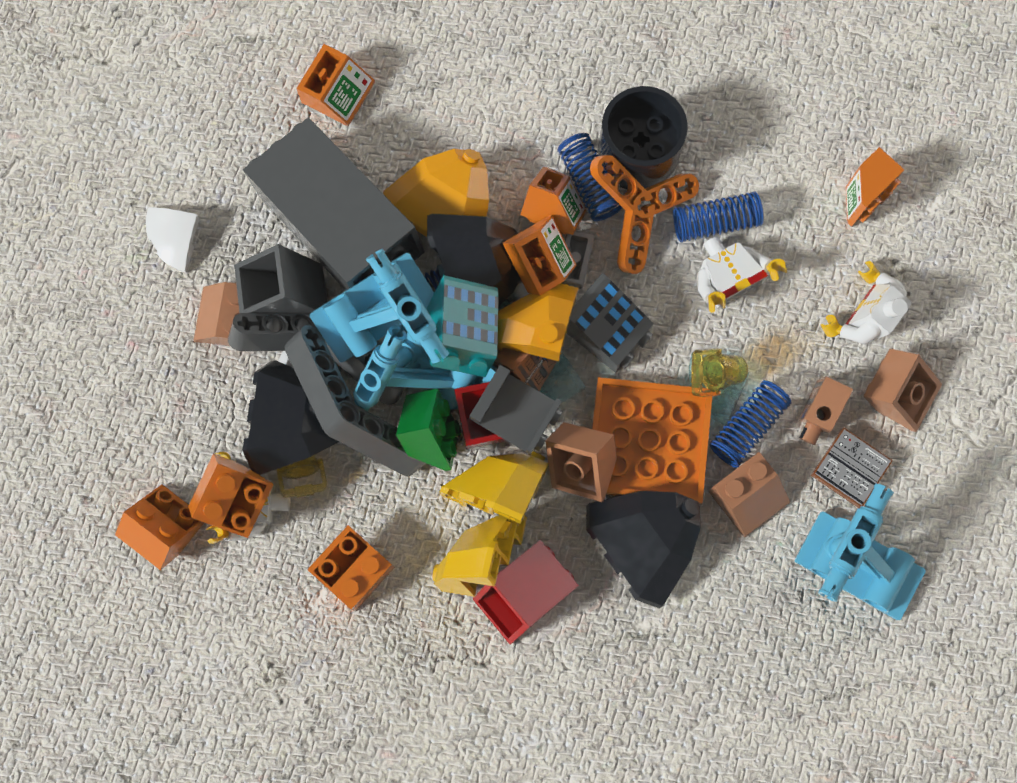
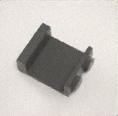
M500 365L470 414L469 419L530 455L534 449L540 451L548 438L543 433L548 424L554 426L563 412L558 408L562 401L559 399L554 401L510 375V370Z

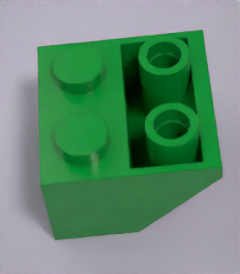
M438 388L406 395L396 433L406 454L409 457L444 471L452 470L454 457L457 456L456 445L458 437L461 435V428L459 422L454 420L450 413L448 401L443 399Z

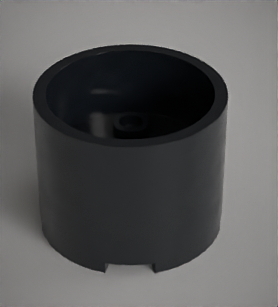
M637 86L622 91L610 101L605 109L597 155H611L615 157L644 188L668 179L677 167L687 136L688 123L682 106L672 95L659 88ZM622 179L619 182L620 187L628 189L627 182Z

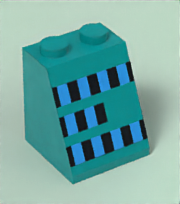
M443 275L426 310L435 322L437 328L435 333L446 350H448L449 355L443 359L438 350L435 349L434 351L439 357L440 362L432 364L429 358L430 365L432 367L486 377L497 358L498 289Z

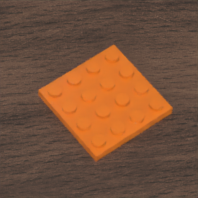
M598 377L592 429L614 435L617 457L606 494L621 496L638 491L677 492L698 501L702 505L713 389Z

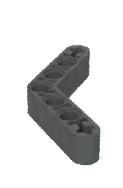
M240 313L232 321L228 343L237 351H285V344L303 326L310 325L316 329L317 327L311 320L310 313ZM325 341L335 363L358 382L375 347L360 357L352 356L341 363ZM386 386L379 401L387 405L397 403L405 387Z
M310 325L303 326L285 344V351L322 429L329 437L407 477L413 475L426 464L406 454L396 436L397 427L355 404L321 333L315 327Z

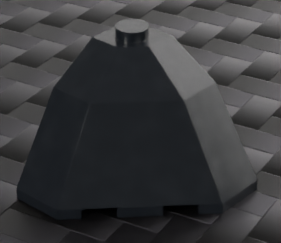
M427 215V239L430 248H433L440 257L442 264L437 265L441 279L445 275L496 287L498 289V306L513 294L520 281V277L503 242L518 234L514 228L483 216Z
M274 360L254 372L252 384L256 385L255 398L250 400L247 422L250 423L249 437L244 439L242 449L252 471L262 475L312 457L339 443V441L329 437L322 429L293 367Z
M638 491L586 505V531L593 540L597 538L607 551L604 556L617 574L621 572L631 585V588L628 590L634 599L659 609L663 607L692 559L701 528L699 502L677 492Z

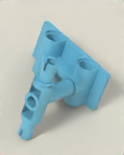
M380 249L375 253L382 262L381 264L371 254L366 258V261L374 270L373 274L310 313L311 320L341 363L352 356L360 357L377 345V340L387 334L389 327H400L401 325L405 327L412 340L420 342L431 359L432 364L440 362L439 357L434 351L435 349L438 350L443 359L449 355L448 350H446L435 333L437 329L435 322L426 310L434 292L408 252L390 262L384 249Z
M403 325L400 327L391 326L383 343L375 347L364 371L361 373L360 379L353 391L354 402L357 406L369 411L370 407L378 403L386 386L438 388L443 399L448 401L450 409L453 410L458 408L454 389L490 382L497 368L492 365L486 377L432 367L429 356L420 342L412 340Z
M876 483L865 506L857 509L851 521L841 517L834 518L826 512H820L800 548L795 562L825 579L818 593L823 597L827 595L828 600L837 602L841 591L844 590L891 618L901 620L926 570L914 563L915 558L898 548H887L874 540L883 523L881 515L889 499L894 494L891 489L888 488L885 491L886 486Z

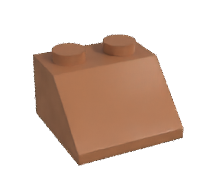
M222 282L203 287L194 342L230 346L228 335L232 321L236 315L240 314L236 283Z
M889 349L863 397L877 412L905 428L917 432L942 383L920 355Z
M563 422L545 441L552 488L602 502L606 497L617 460L614 435Z
M760 452L708 491L743 537H746L790 503L778 474Z

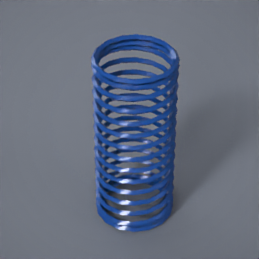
M578 133L564 140L557 150L564 161V165L567 166V171H570L569 175L572 176L575 187H578L577 191L580 192L583 203H586L585 208H588L592 221L598 222L617 214L622 207L618 205L619 203L614 198L594 206L599 201L611 196L608 193L597 200L591 201L594 197L606 192L605 189H602L594 195L588 196L592 191L601 188L600 184L584 191L589 186L598 182L593 180L589 184L582 185L584 182L593 179V176L590 175L583 180H579L581 177L590 174V169L582 174H576L589 168L591 162L579 169H573L600 155H597V150L594 149L595 145L591 144L592 139L589 134ZM587 137L586 139H582L573 143L565 151H561L569 143L577 139ZM592 146L591 149L586 150V151H584V152L578 154L577 156H575V157L572 158V159H568L571 155H575V154H577V153H579V152L585 150L587 147ZM595 151V153H594L593 155H590V156H587V157L583 158L584 156L588 155L590 152ZM583 158L576 164H571L573 161ZM603 166L604 170L602 173H608V171H605V166ZM616 207L615 209L611 210L610 212H608V213H606V214H603V215H601V216L595 217L597 214L604 213V212H606V211H608V210H610V209Z
M756 191L746 193L745 195H734L733 198L728 196L727 199H715L714 202L712 200H709L708 203L704 201L702 204L697 203L696 206L694 204H691L690 207L685 205L684 208L679 206L673 210L676 235L682 243L686 242V240L690 241L691 234L695 240L697 236L702 239L704 234L706 237H709L710 233L715 236L716 232L721 235L722 230L726 234L728 229L730 232H733L734 228L739 231L740 226L743 230L746 229V226L750 229L752 225L759 227L762 226L764 221L762 202ZM728 199L731 200V207L728 203ZM722 200L725 201V209L722 204ZM716 202L719 203V211L716 206ZM745 202L749 212L750 225L747 220ZM710 203L713 204V213L710 208ZM704 204H706L707 206V214L704 209ZM739 204H740V207H741V209H742V214H743V219H744V226H743V224H742L741 217H740ZM698 205L701 207V216L698 211ZM733 205H734V208H735V211H736L737 222H738V228H737V225H736V222H735V218H734ZM692 207L695 209V218L691 210ZM727 207L730 213L732 229L729 224ZM686 208L689 210V220L685 212ZM721 209H722V212H723V215H724L725 228H724V225H723ZM709 212H710L711 219H712L713 231H712V228H711ZM716 214L718 217L719 229L716 222ZM704 217H705V221H706L707 232H706V229H705ZM698 219L700 223L701 234L698 226ZM692 221H693V225H694L695 235H694V232H693Z
M763 380L760 383V387L756 388V392L752 393V397H748V401L743 403L744 406L739 408L740 411L735 413L736 416L731 417L732 421L727 422L728 426H724L719 435L715 436V440L709 443L711 450L732 467L738 468L743 463L742 458H747L746 453H751L750 448H755L754 443H759V439L763 438V434H767V429H771V424L776 423L775 419L780 418L779 414L783 415V410H787L792 404L788 394L771 381ZM766 386H769L770 388L774 389L785 399L786 402H784V400L781 399L777 394L767 389ZM761 396L765 397L772 404L777 406L781 412L775 410L773 407L767 404ZM757 401L763 403L766 407L772 410L777 417L767 412L764 408L760 406V404ZM753 406L762 410L772 421L762 416ZM749 410L762 418L768 426L758 421ZM746 416L758 423L764 431L753 425ZM742 421L754 428L759 435L752 432ZM738 426L750 433L755 440L747 436ZM734 431L747 439L751 445L742 440ZM730 436H732L741 444H743L747 448V450L742 448L739 444H737ZM726 441H728L737 449H739L742 452V454L733 449ZM718 448H720L724 453H726V454H727L730 458H732L734 461H732L731 459H729L728 457H726Z

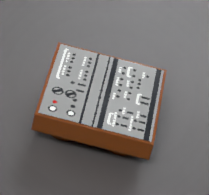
M842 428L810 476L857 508L864 506L874 489V485L879 483L893 460L846 428Z

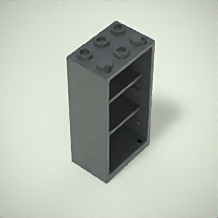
M309 117L302 123L295 125L292 131L282 139L275 141L267 151L258 158L251 160L248 166L243 169L258 196L345 291L374 273L366 258L373 254L377 262L381 264L382 262L375 253L380 249H384L390 262L407 252L414 261L425 253L415 226Z

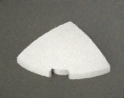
M148 207L146 216L147 236L156 248L157 255L172 268L186 273L194 250L192 241L200 219L199 216L179 210Z

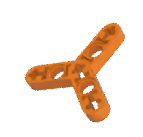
M600 155L595 157L590 164L591 175L625 210L617 264L624 273L638 274L644 269L654 215L696 196L699 190V182L692 174H678L644 188L615 157ZM602 163H607L605 169H606L609 173H602L603 170H604V167L602 166ZM622 179L628 185L627 192L624 195L620 194L618 190V184ZM687 182L688 186L685 188V191H676L675 188L682 187ZM662 188L667 191L668 195L666 202L663 204L658 196ZM641 201H650L651 204H646L641 207V210H638V205L641 204ZM637 225L640 228L641 235L637 241H634L631 232ZM630 246H638L637 250L630 249ZM629 258L635 259L634 265L628 263Z

